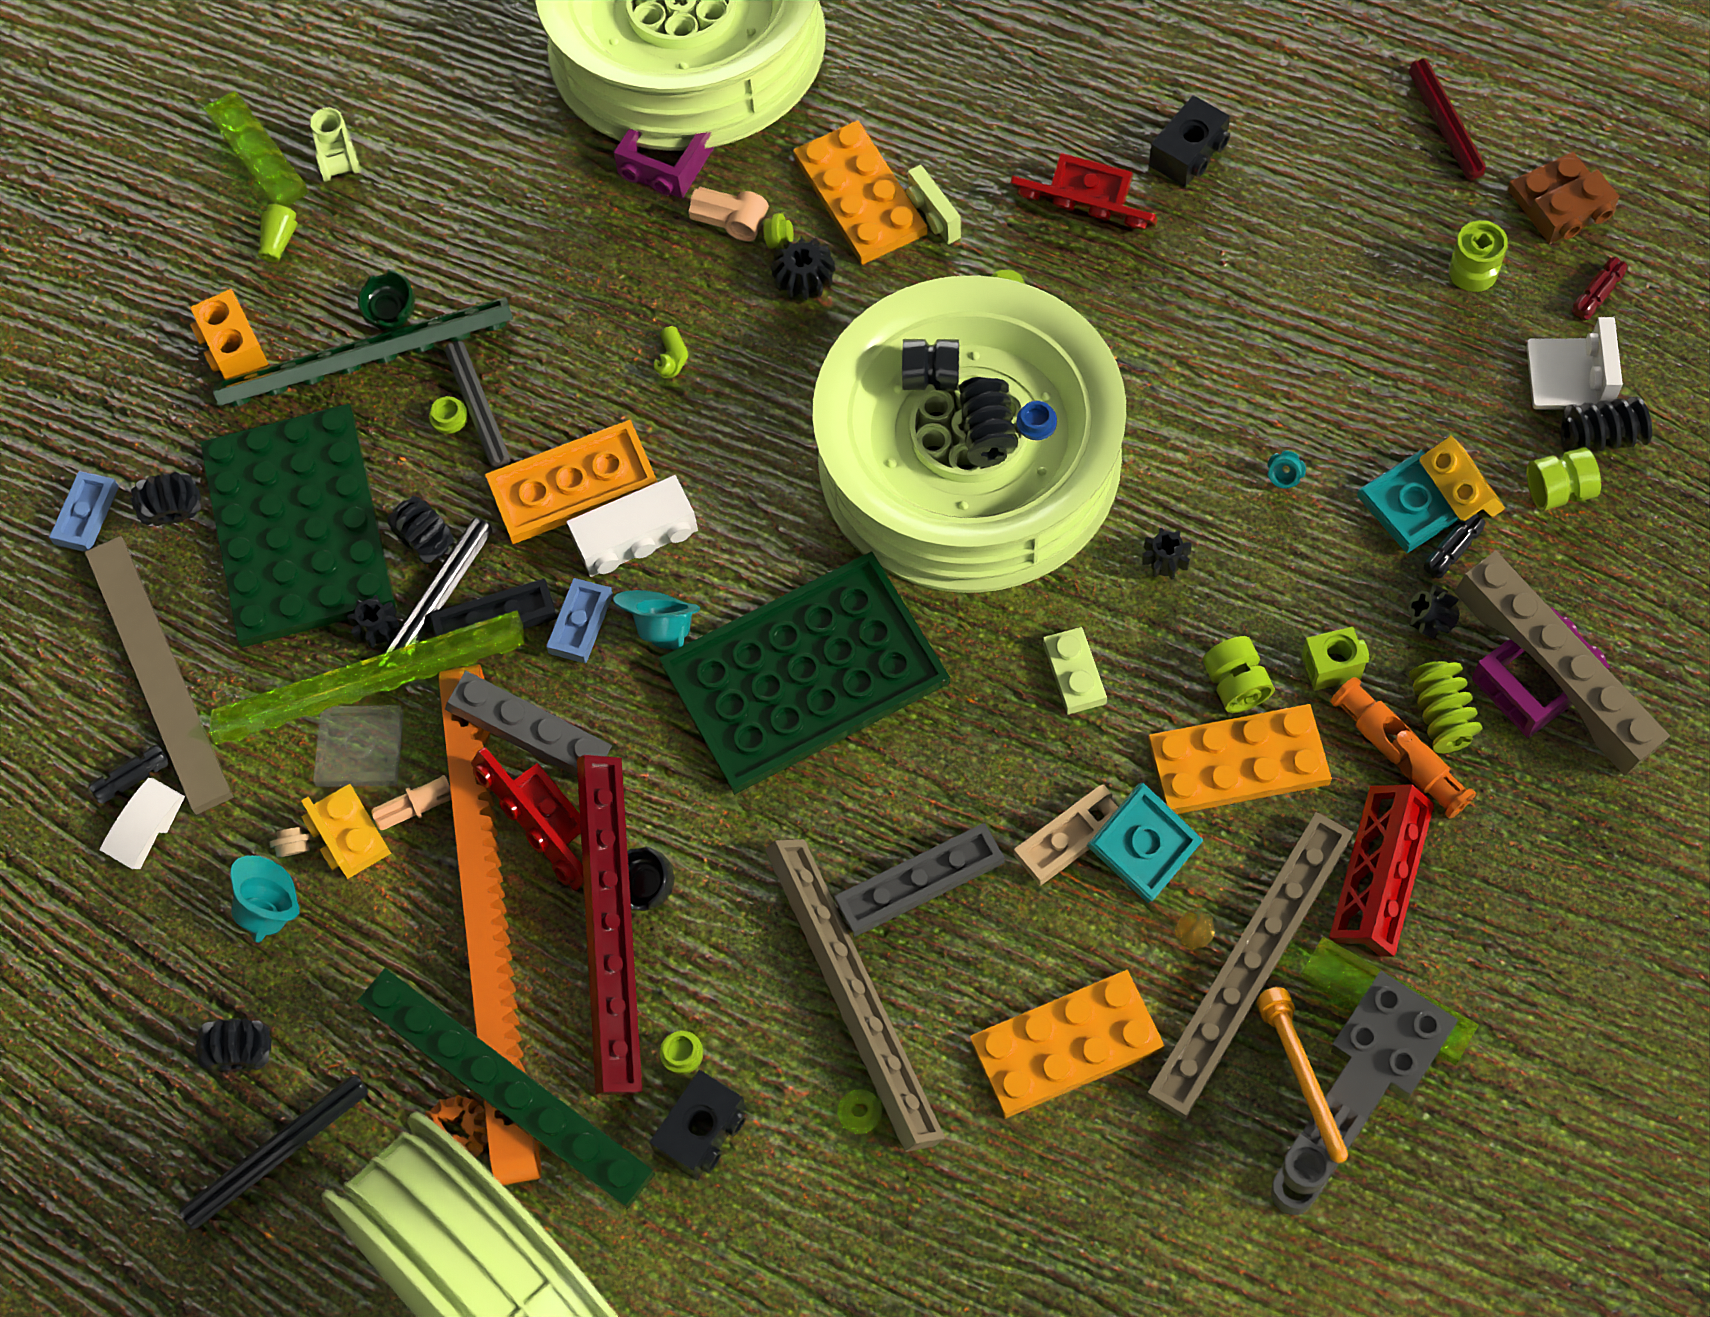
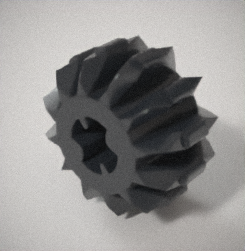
M801 235L797 241L798 243L795 244L785 240L784 249H775L774 262H772L771 266L776 287L779 291L787 290V295L790 299L801 294L802 298L807 301L811 293L821 297L823 287H831L833 282L832 275L835 272V261L831 257L828 245L820 246L816 237L810 242H805Z
M173 472L171 474L161 473L157 476H149L147 480L138 481L135 487L131 489L133 511H136L137 519L141 520V523L145 525L153 524L154 526H160L162 524L171 525L172 523L183 522L185 519L193 518L201 509L199 488L196 487L195 480L192 479L191 475L186 473L179 474L178 472Z
M412 496L408 500H404L387 517L388 525L398 538V541L415 558L423 563L429 564L434 559L440 558L454 542L450 528L444 523V519L426 501H422L419 497Z
M234 1018L230 1020L218 1019L215 1022L205 1023L199 1029L198 1039L196 1040L198 1064L209 1071L217 1070L220 1073L250 1072L252 1069H261L269 1062V1052H271L272 1038H269V1027L260 1021Z

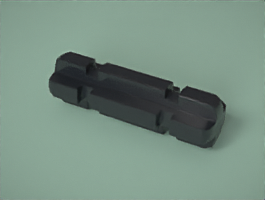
M1475 514L1466 521H1460L1461 524L1456 526L1437 547L1438 550L1434 551L1426 559L1424 570L1436 579L1442 578L1449 570V566L1458 560L1472 544L1471 541L1476 539L1484 530L1486 522L1482 517Z
M153 745L143 751V757L135 756L108 772L109 777L106 779L101 776L91 782L89 788L95 799L99 803H105L116 796L114 792L117 790L122 793L149 777V771L154 770L157 772L167 766L169 761L161 747Z

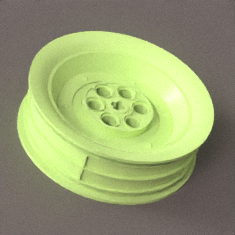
M535 0L540 22L549 37L548 59L552 77L566 104L588 125L616 140L621 141L629 129L641 132L636 145L644 148L669 151L686 150L695 134L711 132V136L705 143V148H711L740 140L764 129L786 114L810 88L821 66L825 50L826 29L819 0Z
M953 276L921 282L901 289L865 310L841 333L822 364L813 397V426L819 451L820 483L826 504L836 524L851 544L863 555L872 551L882 568L900 579L931 589L958 593L997 591L1022 585L1057 569L1085 547L1103 524L1115 500L1120 482L1122 466L1121 445L1126 424V395L1123 379L1114 356L1097 330L1071 306L1049 293L1021 282L989 276ZM903 339H926L929 345H934L937 339H959V385L963 381L974 377L999 378L1009 384L1007 395L1011 398L1009 409L1013 412L1011 422L1015 426V433L1012 436L1017 440V447L1007 454L1005 461L995 466L981 467L972 464L968 460L964 420L962 419L963 407L960 404L959 389L958 391H938L934 388L933 384H928L925 390L902 389ZM1031 401H1043L1056 413V429L1046 439L1030 440L1024 437L1017 428L1018 412ZM934 412L943 413L940 416H932L930 414ZM931 446L940 447L939 450L935 451L928 450L927 448ZM963 465H971L974 468L970 470H964L959 467Z
M414 1112L408 1117V1124L413 1134L401 1133L398 1139L379 1156L374 1157L371 1163L351 1181L343 1185L345 1199L338 1197L330 1190H326L321 1195L324 1203L344 1231L416 1317H618L588 1279L522 1205L455 1139L436 1123L420 1113Z

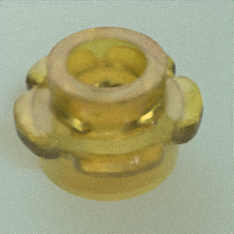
M1198 909L1187 911L1179 919L1175 927V935L1180 939L1181 945L1190 950L1203 948L1208 945L1215 933L1214 924L1212 923L1213 916L1208 912L1202 913Z

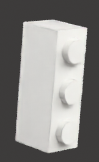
M676 475L566 521L572 540L590 577L599 573H610L622 563L634 558L647 557L655 549L671 542H682L690 537L692 533L698 531L694 511Z

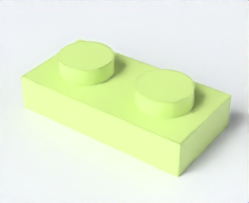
M921 164L909 170V187L906 189L907 196L915 208L920 207L925 213L930 229L935 234L940 233L948 245L960 239L961 216Z
M1079 627L1043 637V646L1067 715L1105 705L1107 703V696L1083 628Z

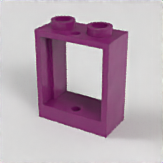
M629 129L614 151L618 174L631 183L641 182L653 187L654 190L662 195L671 194L682 199L714 147L705 148V143L711 136V132L695 134L681 158L673 167L639 154L638 151L641 147L637 146L636 142L641 136V132Z
M1552 607L1553 612L1609 670L1610 665L1607 663L1601 650L1594 645H1589L1578 633L1574 623L1568 617L1561 616ZM1509 639L1478 662L1471 679L1513 724L1529 738L1573 704L1565 692H1563L1543 707L1522 686L1505 666L1524 653L1525 650Z

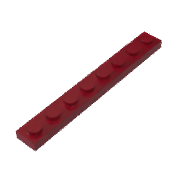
M583 755L577 759L595 1094L636 1095L642 1092L622 758Z

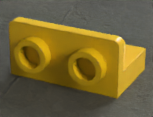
M1452 435L1420 457L1421 464L1461 521H1466L1482 509L1492 518L1506 509L1464 447Z
M351 784L344 786L313 804L309 796L301 800L308 812L301 816L313 838L321 834L326 846L322 847L320 851L332 870L340 867L347 879L391 854Z

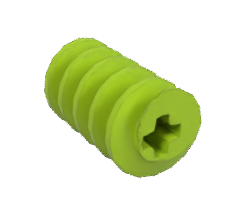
M1429 662L1417 666L1409 673V677L1414 681L1413 690L1419 696L1418 705L1421 710H1424L1422 715L1423 721L1429 725L1427 729L1428 736L1434 740L1432 749L1434 752L1441 754L1452 753L1471 744L1473 736L1483 729L1480 722L1468 723L1478 713L1475 707L1463 708L1473 698L1469 692L1458 693L1468 683L1463 677L1453 678L1463 670L1462 665L1456 662Z

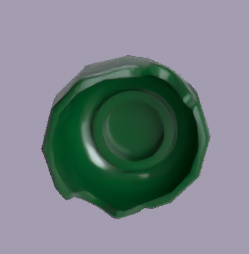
M388 269L385 274L370 276L367 279L365 286L358 294L357 307L366 323L381 330L395 329L404 325L414 313L415 293L404 275L395 270Z

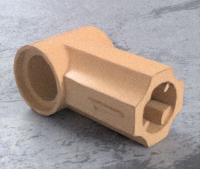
M699 187L692 194L689 217L691 220L725 228L734 238L748 242L756 238L769 205L762 196L754 192L743 191L734 196Z

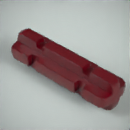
M1618 257L1609 258L1603 266L1604 269L1597 273L1585 288L1584 294L1580 295L1574 302L1571 310L1574 316H1578L1584 321L1592 317L1596 312L1595 309L1600 307L1615 288V284L1625 275L1628 269L1625 261H1621Z

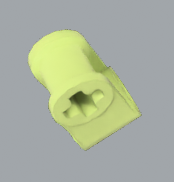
M322 108L315 112L311 118V129L316 145L315 153L324 182L329 181L331 176L349 171H353L354 174L360 173L357 156L341 113L334 108Z

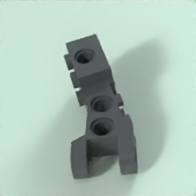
M1383 971L1379 972L1334 1041L1331 1049L1332 1053L1348 1063L1325 1097L1347 1151L1387 1089L1408 1101L1458 1022V1019ZM1313 1117L1288 1151L1282 1167L1270 1188L1274 1205L1280 1211L1289 1215H1299L1308 1211L1340 1164L1331 1160ZM1285 1182L1293 1191L1307 1195L1303 1200L1293 1201L1284 1194L1282 1184Z

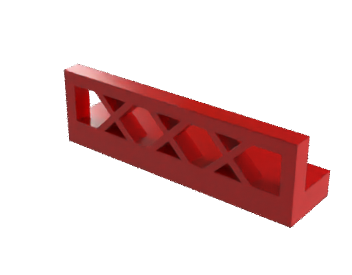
M1414 785L1370 786L1329 935L1333 942L1365 944L1380 957H1395L1434 808V803ZM1394 799L1392 808L1379 818L1377 814L1381 800ZM1382 833L1384 836L1382 846L1369 856L1367 852L1370 842ZM1372 871L1374 874L1372 884L1359 894L1357 891L1359 881ZM1362 910L1363 918L1360 929L1347 930L1349 919Z

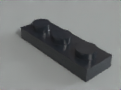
M545 578L430 614L442 654L558 618Z

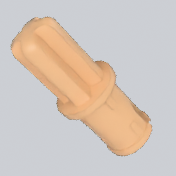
M443 775L413 790L406 788V794L373 808L372 816L380 830H385L415 815L421 818V813L452 800L450 785L446 776Z

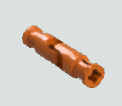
M1353 677L1344 683L1333 695L1330 703L1335 707L1340 706L1356 721L1355 727L1392 763H1395L1401 772L1423 794L1429 793L1446 809L1445 815L1449 819L1458 815L1473 800L1476 792L1473 789H1466L1449 773L1451 768L1430 747L1420 741L1418 736L1382 701L1376 702L1360 686L1361 681L1357 677ZM1385 733H1389L1397 737L1392 743H1390L1387 740Z

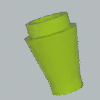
M270 204L267 206L266 211L261 213L258 257L273 263L280 261L281 254L298 225L295 220L296 213L293 210L282 205Z

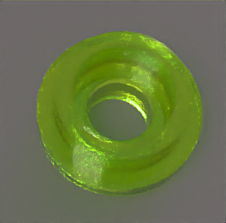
M857 1089L848 1092L840 1100L838 1105L839 1121L849 1132L855 1134L868 1133L880 1122L882 1115L881 1104L873 1093ZM857 1104H863L868 1108L867 1113L862 1117H856L851 1113L852 1108Z

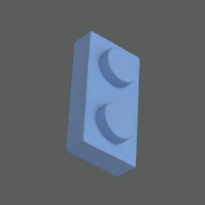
M78 471L49 537L54 545L84 552L92 549L119 487L115 479Z
M573 578L546 646L549 654L587 663L613 596L611 587Z

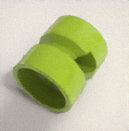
M1477 220L1465 225L1458 234L1449 264V275L1452 282L1459 288L1470 292L1484 291L1494 285L1508 248V238L1504 230L1497 224L1489 221Z
M1586 447L1565 452L1563 457H1559V459L1555 456H1549L1529 461L1527 465L1526 476L1529 492L1533 502L1541 511L1566 505L1568 499L1574 503L1595 498L1601 492V476L1594 455Z
M1240 636L1225 640L1211 648L1202 659L1213 683L1219 684L1216 691L1226 711L1229 713L1243 712L1260 705L1275 690L1266 669L1263 666H1258L1261 659L1250 637Z

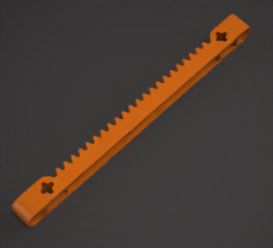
M477 664L439 671V687L476 1032L479 1039L525 1073V1068L519 1060L523 1057V1052L518 1045V1042L522 1039L516 1028L520 1024L519 1018L514 1011L518 1008V1005L512 995L516 992V987L511 980V977L514 976V971L509 964V961L512 960V955L507 948L510 944V939L505 931L509 926L503 915L507 913V909L502 901L505 893L500 885L503 882V877L498 869L502 865L497 855L500 848L495 839L498 836V831L493 823L496 821V816L492 809L494 800L490 794L492 790L490 787H483L477 781L471 765V761L476 753L484 747V744L489 739L490 732L445 710L446 704L465 670L484 679L481 665ZM484 1101L493 1177L502 1186L541 1179L542 1166L539 1142L514 1123L506 1125L504 1121L509 1119Z

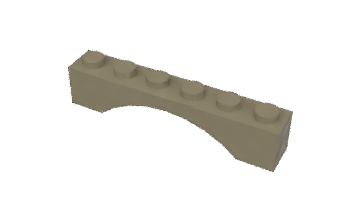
M1496 550L1464 575L1454 593L1482 623L1496 629L1514 641L1549 673L1579 712L1596 746L1624 776L1653 754L1670 737L1664 728Z

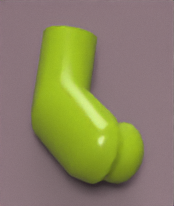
M669 326L660 332L661 340L667 351L665 354L660 355V361L655 359L653 365L656 373L663 378L677 376L689 355L678 329L675 326Z

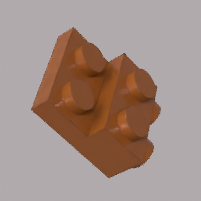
M1574 151L1511 180L1507 189L1548 244L1562 238L1565 240L1570 239L1583 228L1593 223L1602 224L1615 213V207L1620 197L1598 169L1590 173Z

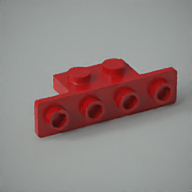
M1060 153L1051 186L1017 176H1012L1010 184L1015 189H1018L1017 195L1034 201H1038L1039 196L1054 199L1052 205L1071 211L1074 210L1075 205L1089 209L1088 215L1103 220H1109L1111 215L1124 218V224L1132 228L1145 230L1147 225L1156 227L1158 221L1157 216L1153 213L1124 206L1133 177L1132 171Z
M483 747L471 761L475 778L483 787H490L499 798V805L505 815L513 821H518L526 831L527 841L532 848L539 853L543 852L550 860L556 877L563 884L570 885L573 890L577 891L584 885L583 865L567 846L581 836L580 813L538 763L515 780H512L489 750Z

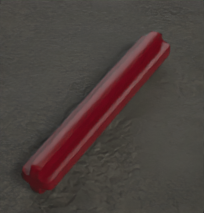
M1421 58L1418 61L1414 60L1410 64L1409 74L1465 177L1471 181L1481 178L1485 174L1486 165L1429 61L1425 58Z

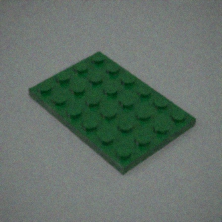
M350 403L200 442L237 640L242 648L348 620L347 615L355 613L356 601L370 600L374 595L378 596L383 606L386 603L392 602L393 606L397 607L354 411Z
M872 551L659 658L661 667L734 795L950 684L949 674Z

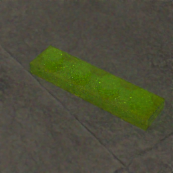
M236 90L204 107L210 120L272 204L287 207L309 194L304 181Z
M1322 937L1300 977L1350 1006L1357 1008L1379 972L1383 970L1329 939ZM1383 971L1458 1019L1456 1026L1437 1054L1456 1066L1479 1024Z

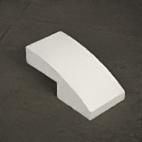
M148 778L122 810L106 836L100 851L131 869H141L158 833L168 832L185 796L154 778Z

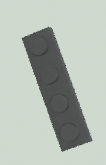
M466 670L445 707V710L578 777L577 759L583 755L607 756L612 747L611 744Z
M983 823L834 896L835 902L850 931L856 937L1004 864V856L986 824Z

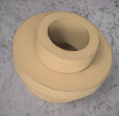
M301 827L277 831V839L269 841L270 848H275L276 857H285L309 852L308 841L312 840L311 834H302Z

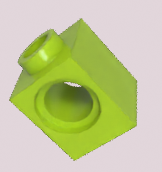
M1353 626L1307 637L1301 654L1314 691L1344 684L1353 677L1361 680L1365 665L1369 663L1367 645L1363 639L1358 640ZM1340 654L1347 661L1336 662L1329 655Z

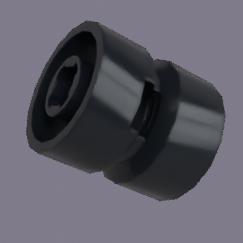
M903 339L902 389L925 390L928 384H933L934 388L938 391H958L959 339H937L934 345H929L926 339Z

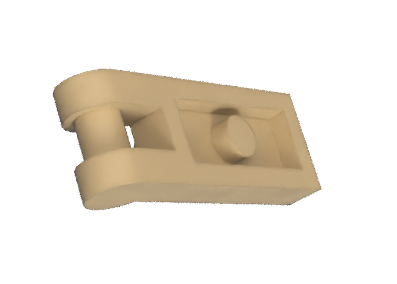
M1105 785L1095 788L1014 849L1016 859L1039 886L1087 852L1089 848L1086 845L1117 810L1118 806L1111 799L1112 793ZM1099 810L1104 815V818L1098 822L1091 815L1092 811Z

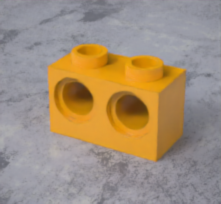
M232 288L190 307L196 319L190 326L199 344L207 342L210 348L203 353L213 373L221 370L224 378L227 379L269 365Z

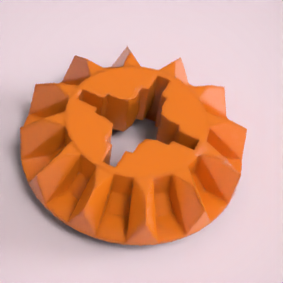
M456 1094L453 1098L439 1099L438 1103L431 1110L425 1111V1116L445 1132L447 1131L442 1124L443 1121L455 1124L459 1119L463 1118L461 1127L469 1138L459 1137L458 1135H454L452 1138L474 1158L478 1157L488 1143L485 1110L474 1099L464 1098Z

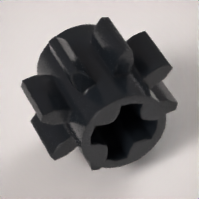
M1159 528V533L1154 539L1151 537L1145 538L1144 549L1146 552L1142 555V565L1151 564L1153 577L1158 575L1169 576L1173 580L1179 568L1188 570L1190 559L1187 556L1191 554L1192 544L1189 542L1183 543L1180 537V530L1174 533Z
M1437 585L1432 586L1430 593L1420 590L1409 603L1408 612L1412 618L1409 623L1410 626L1419 629V633L1432 639L1436 638L1438 631L1448 634L1459 620V608L1455 605L1459 599L1449 594L1448 590Z
M374 595L370 600L356 601L355 613L347 615L351 626L354 627L351 630L354 639L360 641L365 637L370 648H373L375 644L390 643V636L393 630L400 628L397 618L393 617L396 614V610L392 602L386 603L383 606L377 595Z

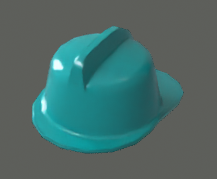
M647 590L624 591L616 594L613 598L616 606L632 613L638 635L642 640L649 641L659 648L672 650L683 646L684 638L690 632L692 614L700 610L698 605L685 603L669 595Z
M250 855L238 858L231 865L230 877L233 890L231 915L235 923L243 929L250 931L253 942L260 943L266 935L277 934L288 921L294 920L299 915L300 908L295 885L290 874L282 866L270 859Z

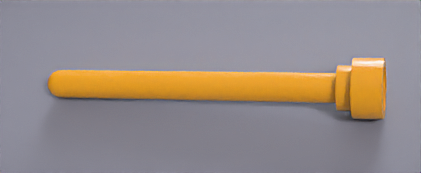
M1281 987L1270 988L1261 993L1257 998L1256 1005L1264 1022L1275 1027L1331 1160L1335 1163H1343L1348 1157L1347 1149L1292 1023L1295 1005L1286 989Z

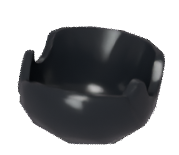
M647 846L627 850L631 909L647 911L661 906L672 894L675 881L672 864L661 852Z

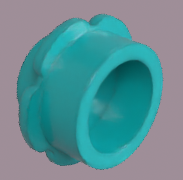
M1286 450L1282 454L1275 453L1269 458L1267 463L1269 468L1268 477L1279 488L1287 489L1298 485L1300 478H1303L1306 474L1305 463L1300 461L1299 455L1293 451ZM1288 466L1290 471L1285 472L1283 467Z

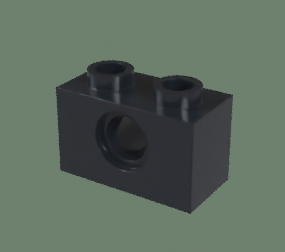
M1192 95L1151 143L1149 167L1186 187L1195 176L1199 178L1205 172L1212 155L1216 151L1218 153L1222 152L1228 144L1231 133L1228 132L1230 115Z
M699 1069L649 1143L654 1153L698 1181L703 1172L709 1174L719 1162L722 1156L720 1147L728 1135L734 1137L744 1125L747 1114L744 1113L747 1109L744 1099L741 1095ZM708 1119L713 1122V1127L708 1134L696 1136L691 1133L693 1124L698 1120Z

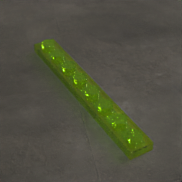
M518 610L213 709L211 710L209 733L216 745L227 741H239L248 734L267 728L275 729L288 721L303 716H315L322 713L325 709L343 703L352 704L365 696L380 691H392L404 683L420 678H432L441 671L457 666H468L481 658L496 653L504 654L511 652L516 647L525 644L523 622Z

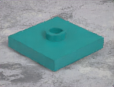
M1422 450L1361 487L1357 493V497L1406 553H1409L1460 520L1421 464L1419 459L1425 454Z
M1140 783L1086 846L1146 903H1149L1157 897L1202 843L1203 839L1144 783Z

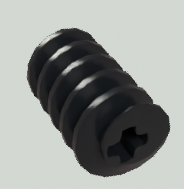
M974 377L967 379L958 385L960 404L963 407L962 419L964 420L968 460L972 464L981 467L998 465L1005 461L1007 454L1017 447V440L1012 436L1015 433V426L1011 422L1013 412L1009 409L1011 406V398L1007 395L1009 384L999 378Z
M1637 396L1630 397L1628 400L1622 398L1614 399L1611 403L1608 400H1602L1596 405L1592 402H1586L1580 407L1577 404H1570L1564 409L1561 419L1560 435L1564 452L1574 450L1575 443L1578 444L1579 449L1584 447L1589 449L1590 441H1593L1597 451H1603L1606 439L1609 440L1612 449H1619L1621 437H1624L1627 447H1634L1637 435H1639L1643 445H1648L1653 435L1648 408L1645 402Z

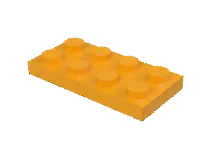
M859 120L793 149L794 159L861 265L928 235L926 223Z
M631 419L485 474L512 544L566 525L568 520L658 482Z
M1310 704L1150 734L1148 738L1163 801L1176 814L1330 785L1332 780Z
M1128 969L970 1036L972 1047L1005 1119L1163 1052L1165 1048Z

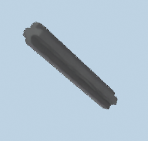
M460 340L448 343L444 350L491 468L497 470L508 466L511 463V459L466 347Z

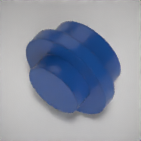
M1031 401L1022 407L1017 414V428L1024 437L1030 440L1046 439L1056 429V413L1043 401Z

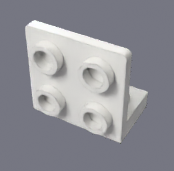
M1599 317L1593 333H1588L1586 338L1528 340L1526 349L1532 407L1534 409L1562 410L1570 404H1577L1580 407L1586 402H1592L1596 405L1602 400H1608L1611 403L1614 399H1617L1623 383L1615 317Z

